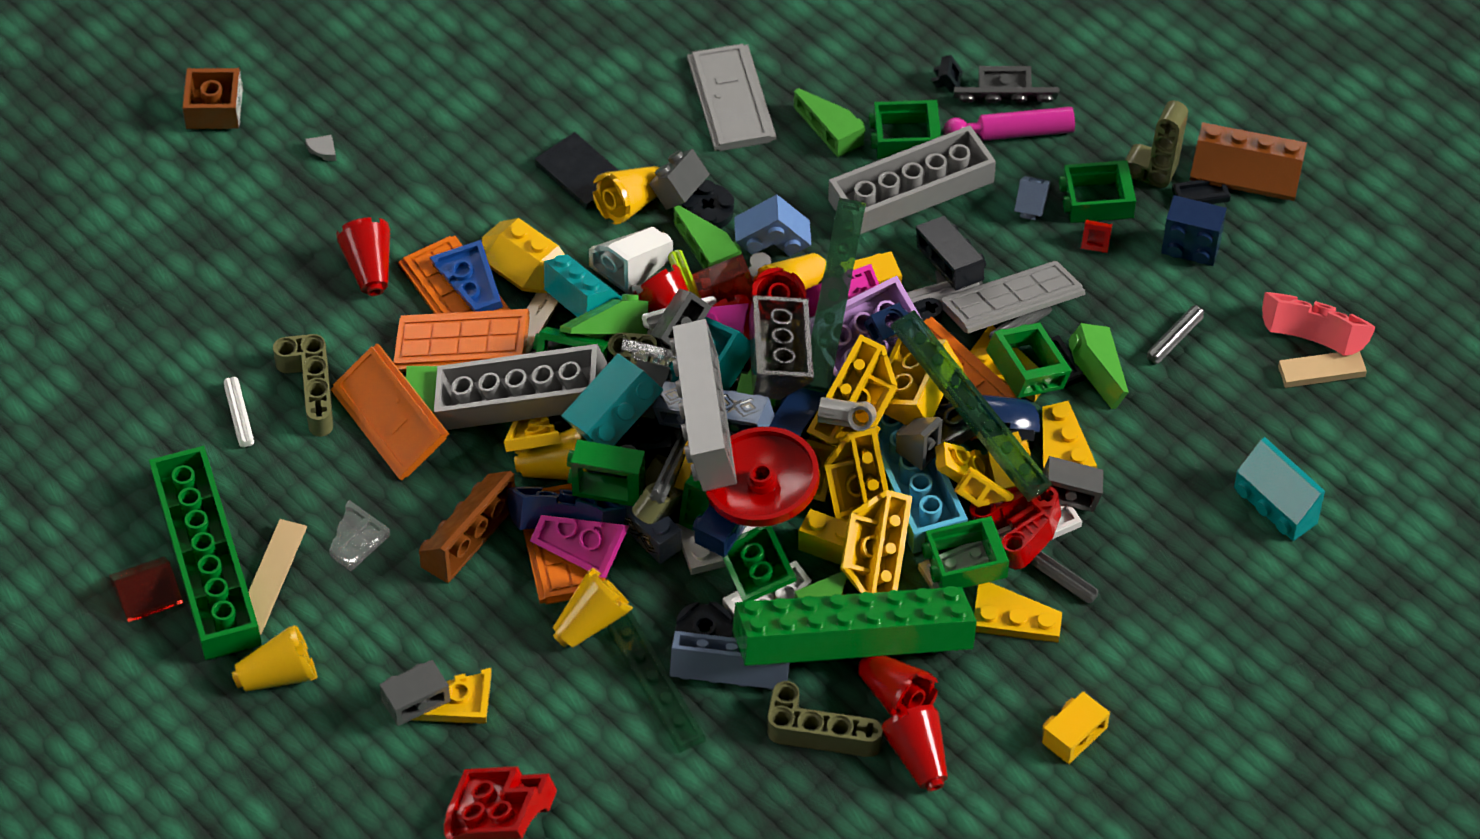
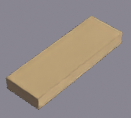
M1360 351L1346 356L1337 352L1279 360L1278 364L1285 388L1365 377L1367 372Z

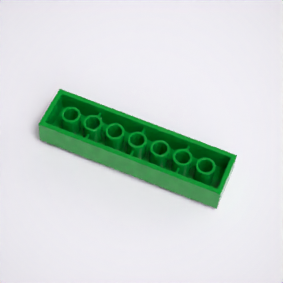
M200 446L150 459L149 464L153 482L205 660L261 646L259 626L205 447Z
M948 586L934 589L919 588L917 590L905 591L891 590L889 592H863L848 595L834 594L832 596H806L803 598H777L775 600L735 602L733 633L745 666L973 649L977 620L963 588Z

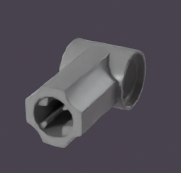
M821 397L818 409V422L851 427L857 431L868 429L877 416L875 407L866 401L858 403ZM857 410L866 411L869 415V421L866 423L859 422L856 419L855 412Z

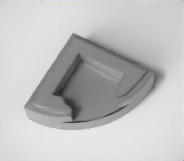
M332 135L305 139L307 149L311 154L323 157V160L336 161Z

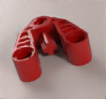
M1016 486L1006 489L1014 495L1012 501H1002L982 507H977L971 503L970 514L972 520L992 516L997 530L1004 526H1011L1012 531L1007 533L1001 540L1009 560V568L1016 570L1026 567L1053 539L1061 517L1058 492L1053 487Z

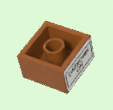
M187 68L183 98V114L186 129H239L243 91L239 68Z

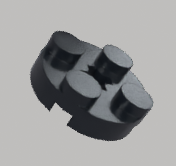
M704 180L688 200L681 204V207L721 229L733 218L734 196L726 188L714 184L710 180ZM706 204L712 205L713 209H711V208H709V207L706 208V209H703V205H706Z
M699 602L689 604L681 610L677 617L676 631L733 638L732 616L725 607L718 603L709 602V605H699ZM710 625L711 627L709 632H701L698 626L706 627Z

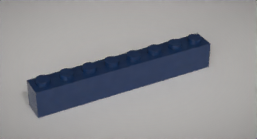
M810 364L804 373H799L791 392H786L782 397L780 407L774 413L775 416L770 427L786 429L807 441L810 434L806 431L819 409L821 397H826L837 376ZM710 502L705 513L698 515L692 527L695 544L724 558L746 528L744 525L725 519L712 507Z

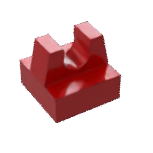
M1086 220L1081 248L1107 253L1113 224Z

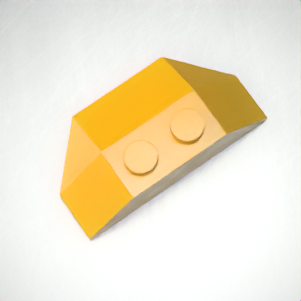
M520 218L500 221L482 237V244L490 268L522 291L548 293L544 290V261L553 259L558 255H565L559 245Z
M860 334L826 395L827 398L871 403L876 409L877 416L870 427H877L898 388L885 346ZM857 410L855 412L856 419L859 422L866 423L869 421V415L866 411ZM817 411L806 432L830 445H836L841 442L848 432L856 430L851 427L818 422Z
M869 427L864 431L848 432L824 463L834 516L848 522L850 512L884 490H889L876 427Z
M884 490L849 513L840 569L859 593L898 590L912 496Z

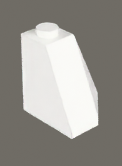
M650 227L592 246L589 249V267L625 293L631 294L633 285H641L669 261L668 255L673 252V240L666 233H661L656 228Z

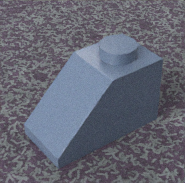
M1028 176L1023 177L1020 180L1014 211L1021 212L1020 217L1036 220V216H1042L1051 181Z

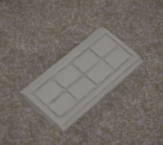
M737 44L696 51L687 55L714 150L723 151L770 143L772 140H776V134L748 45Z
M1053 261L939 298V301L942 304V309L965 333H971L1085 295V290L1082 288V284L1058 261Z

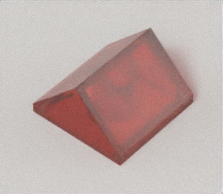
M743 254L692 274L701 299L714 296L717 302L725 298L728 302L736 300L734 295L741 294L746 295L752 303L751 288L754 282Z
M164 556L109 575L128 622L183 603L171 564Z

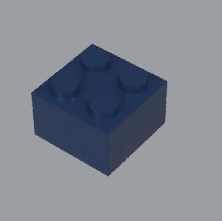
M1174 195L1166 218L1161 253L1214 266L1221 243L1227 208Z

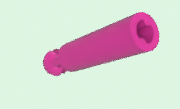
M1072 107L985 114L980 115L976 123H966L961 118H952L944 124L943 134H949L969 125L980 136L982 141L1074 133L1075 116Z

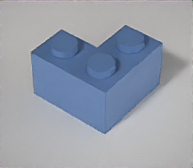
M778 195L734 217L736 243L752 255L772 244L776 245L788 256H792L811 246L810 220Z

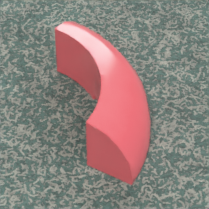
M1265 292L1262 313L1265 326L1269 332L1311 340L1327 346L1343 356L1353 355L1362 350L1370 342L1374 333L1375 326L1353 314H1349L1348 317L1343 313L1335 312L1336 307L1317 301L1312 306L1308 302L1297 300L1298 297L1286 294Z

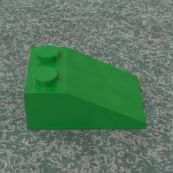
M772 526L756 527L741 534L725 558L722 557L743 602L756 600L797 581Z

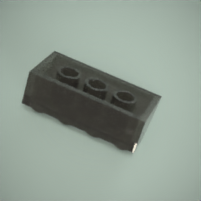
M753 295L749 314L753 395H762L769 397V399L781 400L813 382L814 379L808 299Z

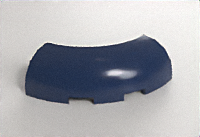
M975 395L993 426L991 429H1026L1040 432L1039 414L1036 407L1030 401L1002 396Z
M542 487L508 488L507 491L509 514L514 525L519 530L535 529L541 515L623 525L626 515V508L617 503L572 496V490L560 489V493L557 494L551 491H542Z

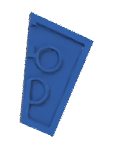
M481 240L430 257L435 268L473 312L493 311L503 308Z

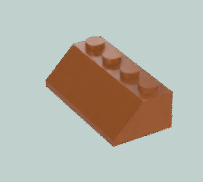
M1202 122L1190 181L1204 180L1209 181V185L1221 187V184H1224L1230 189L1295 201L1307 143Z
M505 471L488 474L481 482H477L474 485L471 494L464 501H460L457 504L454 513L447 520H443L439 524L436 533L429 540H425L420 546L421 568L446 583H449L509 516L507 491L508 488L515 487L513 472Z

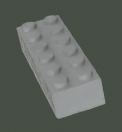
M969 125L829 179L828 201L850 234L855 237L993 183L996 161Z
M702 319L672 326L674 338L669 339L673 356L677 355L676 359L672 360L676 377H680L679 381H675L678 397L682 398V402H679L678 406L682 420H686L685 424H681L684 440L688 441V446H684L687 462H693L691 464L694 481H700L703 491L737 484L719 359L707 321Z
M598 344L437 366L434 414L446 430L562 415L605 368L607 361Z

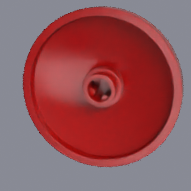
M777 427L749 428L730 436L737 484L706 491L710 504L721 516L736 524L750 527H765L776 525L795 517L810 504L818 490L820 471L815 452L802 437Z

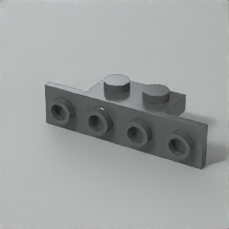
M979 66V87H954L953 99H959V102L963 103L974 102V99H985V102L989 103L1000 102L1001 99H1011V102L1015 103L1026 102L1027 99H1037V102L1048 103L1052 102L1053 99H1057L1059 87H1032L1031 66Z

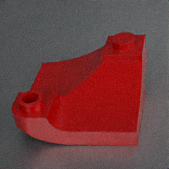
M518 766L465 769L446 813L444 823L445 838L522 839L533 818L539 812H549L557 792L550 775H522Z

